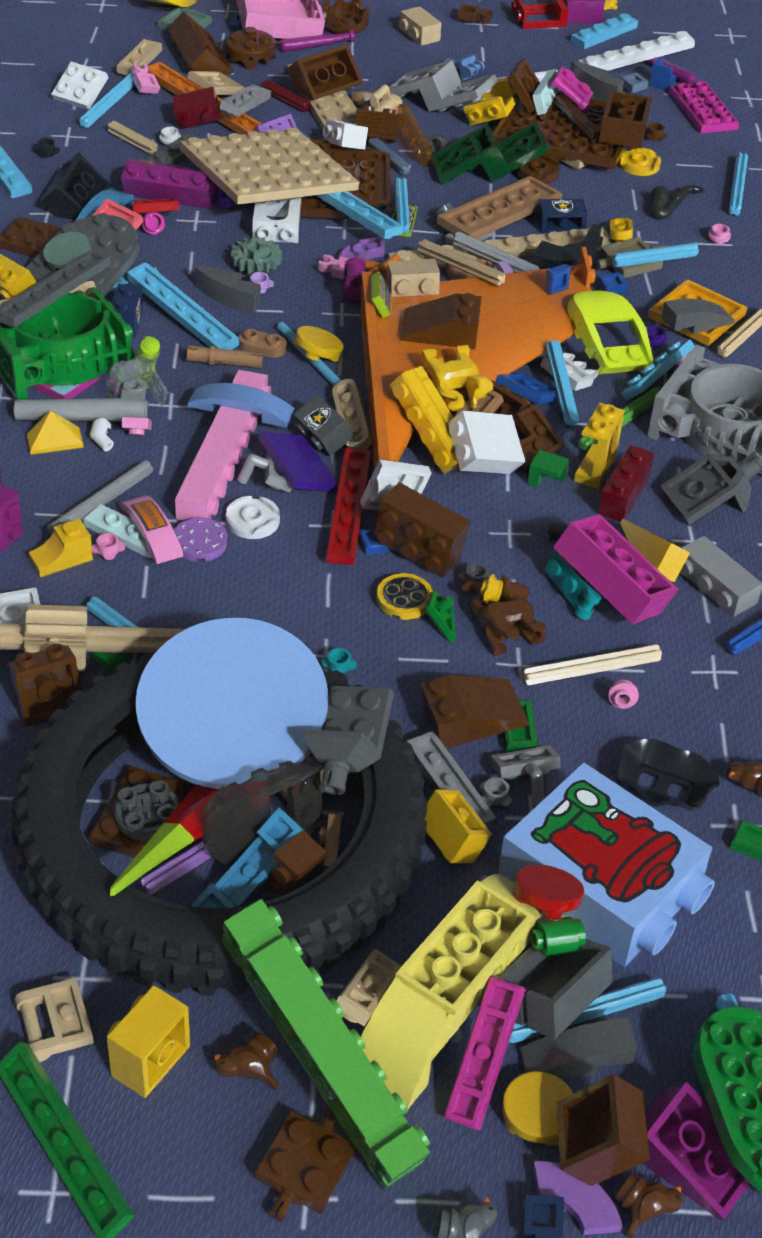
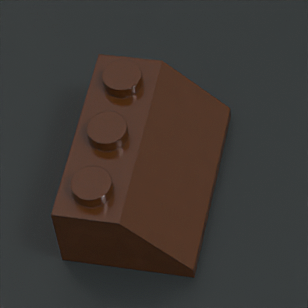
M348 44L299 59L287 68L295 89L311 101L364 83Z

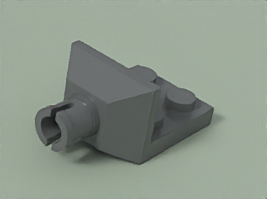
M755 452L738 463L732 457L709 453L660 487L689 525L730 498L742 512H745L748 509L752 490L749 480L762 472V460Z
M331 686L323 729H303L301 735L315 758L323 765L324 771L319 784L320 790L329 794H335L337 789L338 795L344 794L349 772H359L381 759L394 692L390 688Z

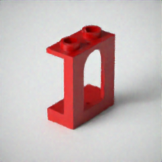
M522 0L511 2V11L515 14L516 21L519 22L522 29L567 27L569 8L564 0H550V3L523 4ZM552 14L555 20L526 21L527 15Z

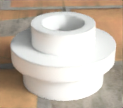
M165 127L159 135L160 141L165 145H169L181 137L178 129L175 127Z

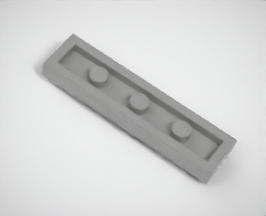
M252 84L222 100L220 109L226 111V114L229 116L238 117L269 100L272 91Z
M434 731L407 740L415 752V763L434 790H459L486 827L489 829L495 826V815Z

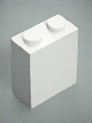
M462 411L448 423L460 471L510 474L525 463L512 415Z

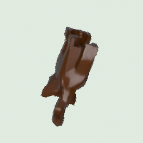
M505 575L501 576L503 589L499 599L501 602L483 605L484 596H481L482 583L468 581L462 585L463 592L476 593L470 602L471 607L478 616L479 624L485 634L486 644L493 656L507 652L505 644H501L506 638H512L515 642L519 641V631L531 645L543 643L546 636L545 624L534 619L533 606L527 600V596L530 594L529 587L522 586L518 582H510Z

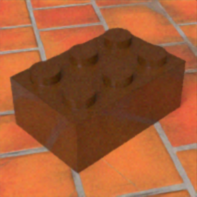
M611 90L602 119L599 142H604L606 145L611 146L616 144L623 145L629 149L642 148L652 97Z
M398 482L381 501L373 539L444 578L461 558L470 520Z

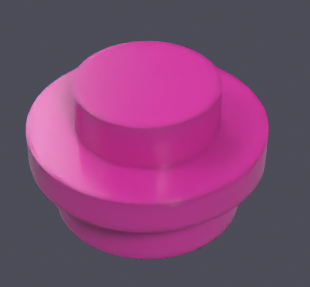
M149 212L143 217L142 227L146 233L158 235L163 231L165 221L161 214Z

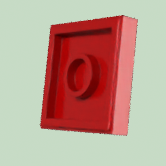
M174 198L129 202L130 210L136 213L179 210V202Z

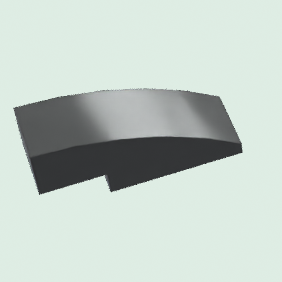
M576 60L572 61L571 71L579 81L586 83L590 87L593 97L608 101L611 90L623 92L625 80L609 76L610 71Z
M196 264L195 280L196 287L228 307L255 314L261 304V284L241 280V274Z
M676 299L664 302L661 318L673 331L688 328L694 334L734 324V319L722 306L701 299Z
M623 1017L567 1029L556 1039L548 1036L520 1047V1055L525 1073L541 1071L563 1079L597 1075L599 1067L634 1063L638 1047L629 1017Z

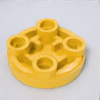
M313 326L299 327L293 340L296 346L306 351V357L314 361H319L321 357L337 362L344 348L342 341L335 335Z
M533 1071L519 1075L510 1082L504 1093L502 1112L506 1129L510 1133L516 1134L530 1142L544 1143L549 1146L557 1145L559 1143L557 1101L573 1094L572 1090L562 1079L550 1073Z

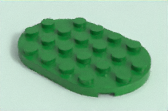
M728 1007L712 1014L698 1030L693 1043V1061L731 1165L762 1193V1012L746 1007Z

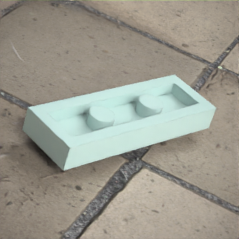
M556 69L546 72L532 95L537 115L546 114L559 92V89H554L550 85L556 75Z

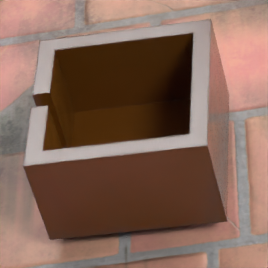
M612 1074L588 1086V1093L584 1090H579L557 1101L561 1170L589 1186H593L650 1160L643 1091Z

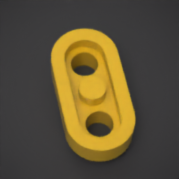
M628 218L610 220V238L615 240V242L633 238L632 220Z

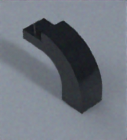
M593 224L584 240L573 246H558L542 240L533 253L532 264L539 266L540 269L554 268L563 264L568 266L579 265L581 247H586L587 254L592 257V269L595 266L596 260L600 258L603 237L600 236L602 226Z

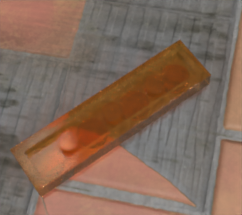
M398 104V113L396 114L400 115L399 127L402 136L407 139L408 146L412 148L415 158H418L421 165L431 166L432 146L407 104Z

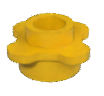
M491 574L489 580L485 579L481 588V596H484L483 601H486L485 604L489 605L490 601L497 603L502 593L503 581L495 578V574Z

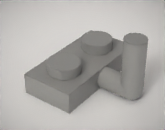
M268 452L265 458L255 454H250L247 457L237 478L240 483L246 484L256 466L265 470L266 484L276 490L291 491L292 487Z
M550 745L491 755V766L501 779H518L521 775L525 774L531 777L533 806H537L544 800L543 774L549 773L550 770L561 768L560 756Z

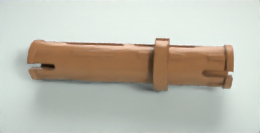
M188 345L187 361L209 363L210 366L226 364L262 369L263 352L216 348V346L212 345L211 347Z

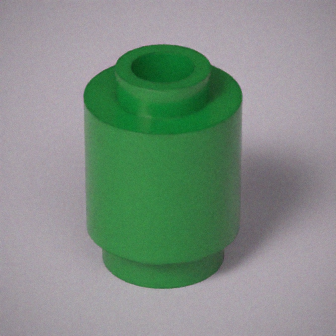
M571 916L537 921L535 929L531 931V941L533 948L539 950L542 956L575 952L578 950V947L585 946L586 933L581 919H573Z

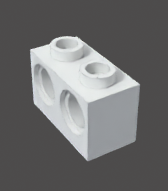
M326 119L323 136L324 140H328L331 144L365 149L368 127Z

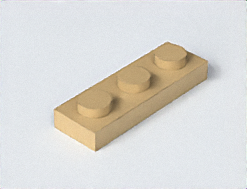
M143 39L116 65L117 73L125 76L132 73L133 63H136L139 68H142L143 64L148 65L162 51V43Z

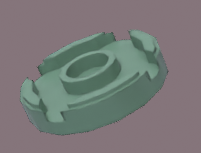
M65 232L52 238L46 244L43 254L48 266L55 270V268H63L92 250L85 234Z

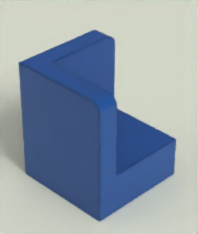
M660 56L653 63L650 86L669 91L670 86H673L676 82V75L672 74V67L663 65L664 57Z

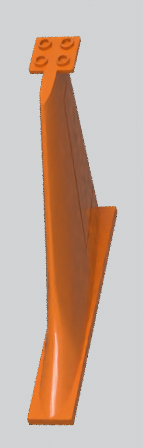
M581 247L579 265L569 266L571 268L568 289L549 295L544 291L546 270L548 269L505 274L506 282L500 286L478 277L441 281L439 294L391 297V315L385 318L381 317L371 300L372 272H362L360 315L370 431L373 438L374 470L379 460L399 462L414 430H416L413 423L407 418L405 410L398 399L395 398L389 385L402 373L419 366H423L432 381L430 373L425 369L421 361L422 350L435 349L437 351L435 358L442 357L444 362L458 360L456 355L457 347L400 341L405 308L456 293H471L475 296H482L476 347L469 350V358L477 365L481 376L496 382L498 375L511 374L546 353V344L551 340L559 341L561 344L575 335L574 330L576 326L574 321H571L567 311L568 302L576 293L592 291L590 285L595 282V270L591 269L592 257L587 254L586 247ZM467 388L455 389V391L463 395L465 401L469 399ZM442 397V399H443V401L445 402L446 406H447L449 403L453 402V401H451V400H448V399H445V398Z

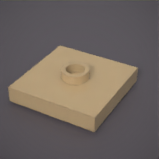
M190 71L187 79L203 89L213 86L216 95H233L245 89L244 86L220 72Z

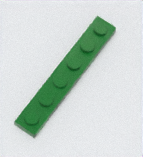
M18 1042L0 1061V1077L97 1238H114L135 1217V1214L29 1044Z

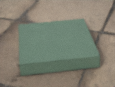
M178 6L157 21L158 28L168 31V28L184 11L205 28L212 23V16Z

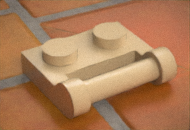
M76 977L26 990L15 996L16 1009L22 1013L29 1046L39 1062L45 1061L50 1055L94 1043ZM43 1003L46 1005L54 1037L43 1039L35 1009L37 1005Z

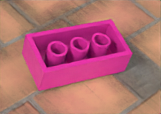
M600 514L571 522L553 547L560 554L564 562L571 564L632 625L661 614L679 590Z

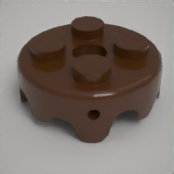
M329 0L323 1L324 27L331 30L334 34L347 33L348 30H353L354 33H361L369 25L370 9L369 7L364 9L361 0H352L349 3L344 0H336L332 6Z
M246 27L243 30L235 31L226 39V58L230 57L234 63L238 60L243 61L247 69L253 70L259 59H263L266 63H269L271 58L276 59L275 39L269 33L257 30L255 27Z

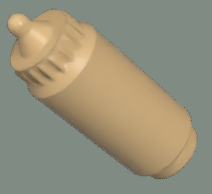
M385 84L370 96L371 107H375L374 111L383 112V108L396 110L395 114H398L403 105L398 95H390L389 87Z

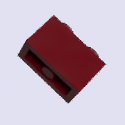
M213 86L173 96L174 115L180 129L221 119L219 100Z

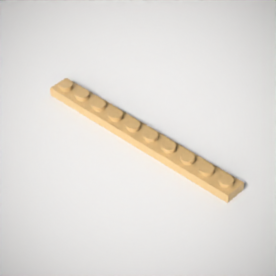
M602 227L600 235L603 237L602 246L611 244L609 234ZM591 228L572 229L562 232L553 231L546 234H530L528 236L508 237L497 240L488 239L482 242L519 258L533 256L542 240L558 246H573L583 241ZM457 245L442 246L473 260L486 259ZM418 249L400 250L389 253L388 256L389 259L392 255L398 254V259L405 261L434 259L420 253ZM435 259L438 268L445 267L446 263Z

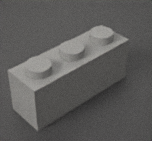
M703 536L681 547L690 552L680 573L730 615L735 617L758 604L762 582L708 538Z

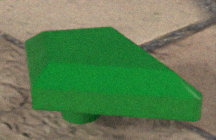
M434 589L429 594L425 611L442 636L449 642H453L456 640L454 609L452 608L454 601L450 596L443 598Z

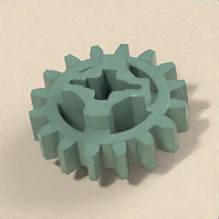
M253 237L251 240L244 238V242L237 241L236 246H232L231 262H233L234 267H239V271L246 269L248 274H251L252 271L253 273L262 271L269 273V269L276 270L277 265H281L282 249H279V244H274L273 240L267 242L265 237L261 239Z

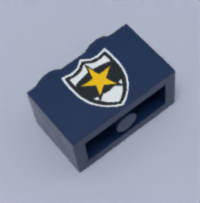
M539 199L537 221L541 233L586 229L588 212L583 199Z
M129 283L118 284L112 306L117 313L121 314L126 324L131 325L133 338H135L143 313L142 286Z

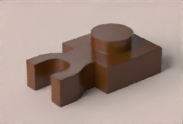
M462 4L457 12V19L463 20L466 23L478 20L489 24L490 19H492L493 10H482L479 6Z

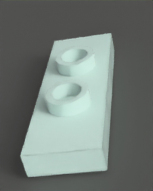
M102 504L84 518L85 527L99 534L113 533L118 536L119 542L125 544V547L149 559L152 557L147 550L146 539L131 518Z

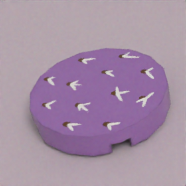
M201 517L191 518L179 523L174 529L182 548V558L197 562V559L204 558V561H210L221 556L226 550L228 540L226 529L215 520Z

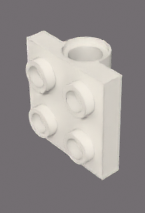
M70 62L51 95L55 100L89 110L106 83L108 76L106 72Z
M379 460L360 500L362 508L380 510L382 499L398 482L422 494L432 474L429 466Z

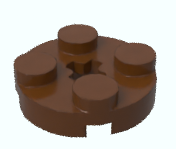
M543 154L540 158L536 157L525 163L524 166L517 168L516 176L519 179L532 176L545 184L551 183L559 178V162L554 157Z

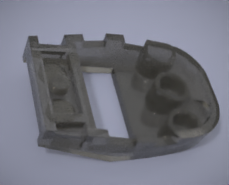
M314 755L307 756V763L295 765L290 760L279 763V768L266 771L264 768H260L251 772V778L241 784L234 781L219 790L207 803L202 816L203 843L206 852L219 862L232 866L259 836L257 831L271 817L270 795L287 789L288 815L310 837L321 831V826H326L322 815V794L319 789L321 781L320 771L324 769V765Z

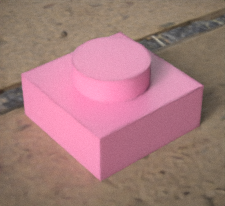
M122 417V428L129 430V435L144 436V431L151 432L152 421L149 418Z

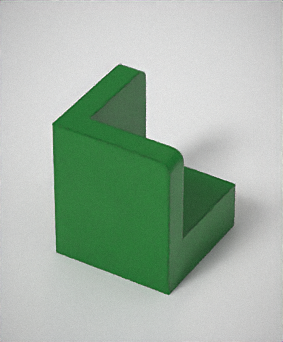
M539 450L530 464L527 485L538 488L544 476L562 482L565 481L569 459Z

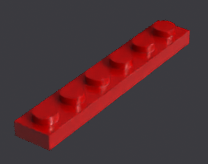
M345 447L326 563L355 564L363 513L360 500L367 487L371 450Z

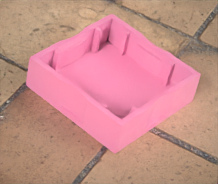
M236 0L242 29L255 27L257 30L269 33L274 38L282 39L323 34L325 19L322 8L317 0Z

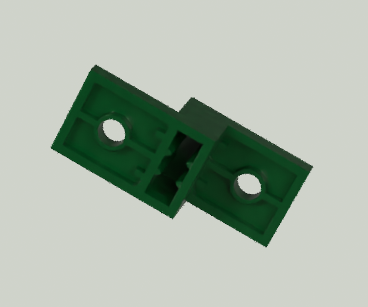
M536 121L500 142L496 140L489 125L485 124L432 154L431 158L442 184L454 180L466 171L474 169L480 163L493 182L503 178L507 173L516 168L524 166L525 163L542 156L550 149Z

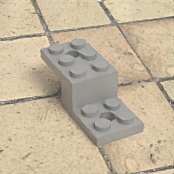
M453 60L405 73L389 86V91H392V94L399 97L406 95L410 91L413 94L420 91L429 112L434 110L442 112L452 105L456 108L462 106L467 101L475 103L481 100L482 95L492 90L491 87L498 80L495 74L462 83Z

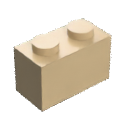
M419 6L400 12V30L420 46L440 41L442 22Z
M436 260L387 262V285L390 289L391 297L439 294L440 271Z

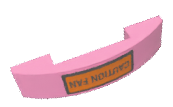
M143 495L118 502L123 514L134 521L146 539L147 550L156 564L183 557L182 548L169 520L150 496Z

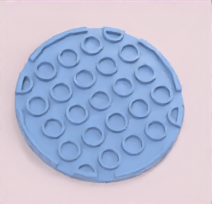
M249 618L210 620L189 627L176 634L157 650L146 665L141 675L136 695L138 725L142 737L153 756L170 772L180 778L200 786L221 789L222 787H242V789L256 787L268 783V780L284 772H290L311 752L301 736L302 730H322L328 710L326 679L319 662L310 649L286 630L267 622Z

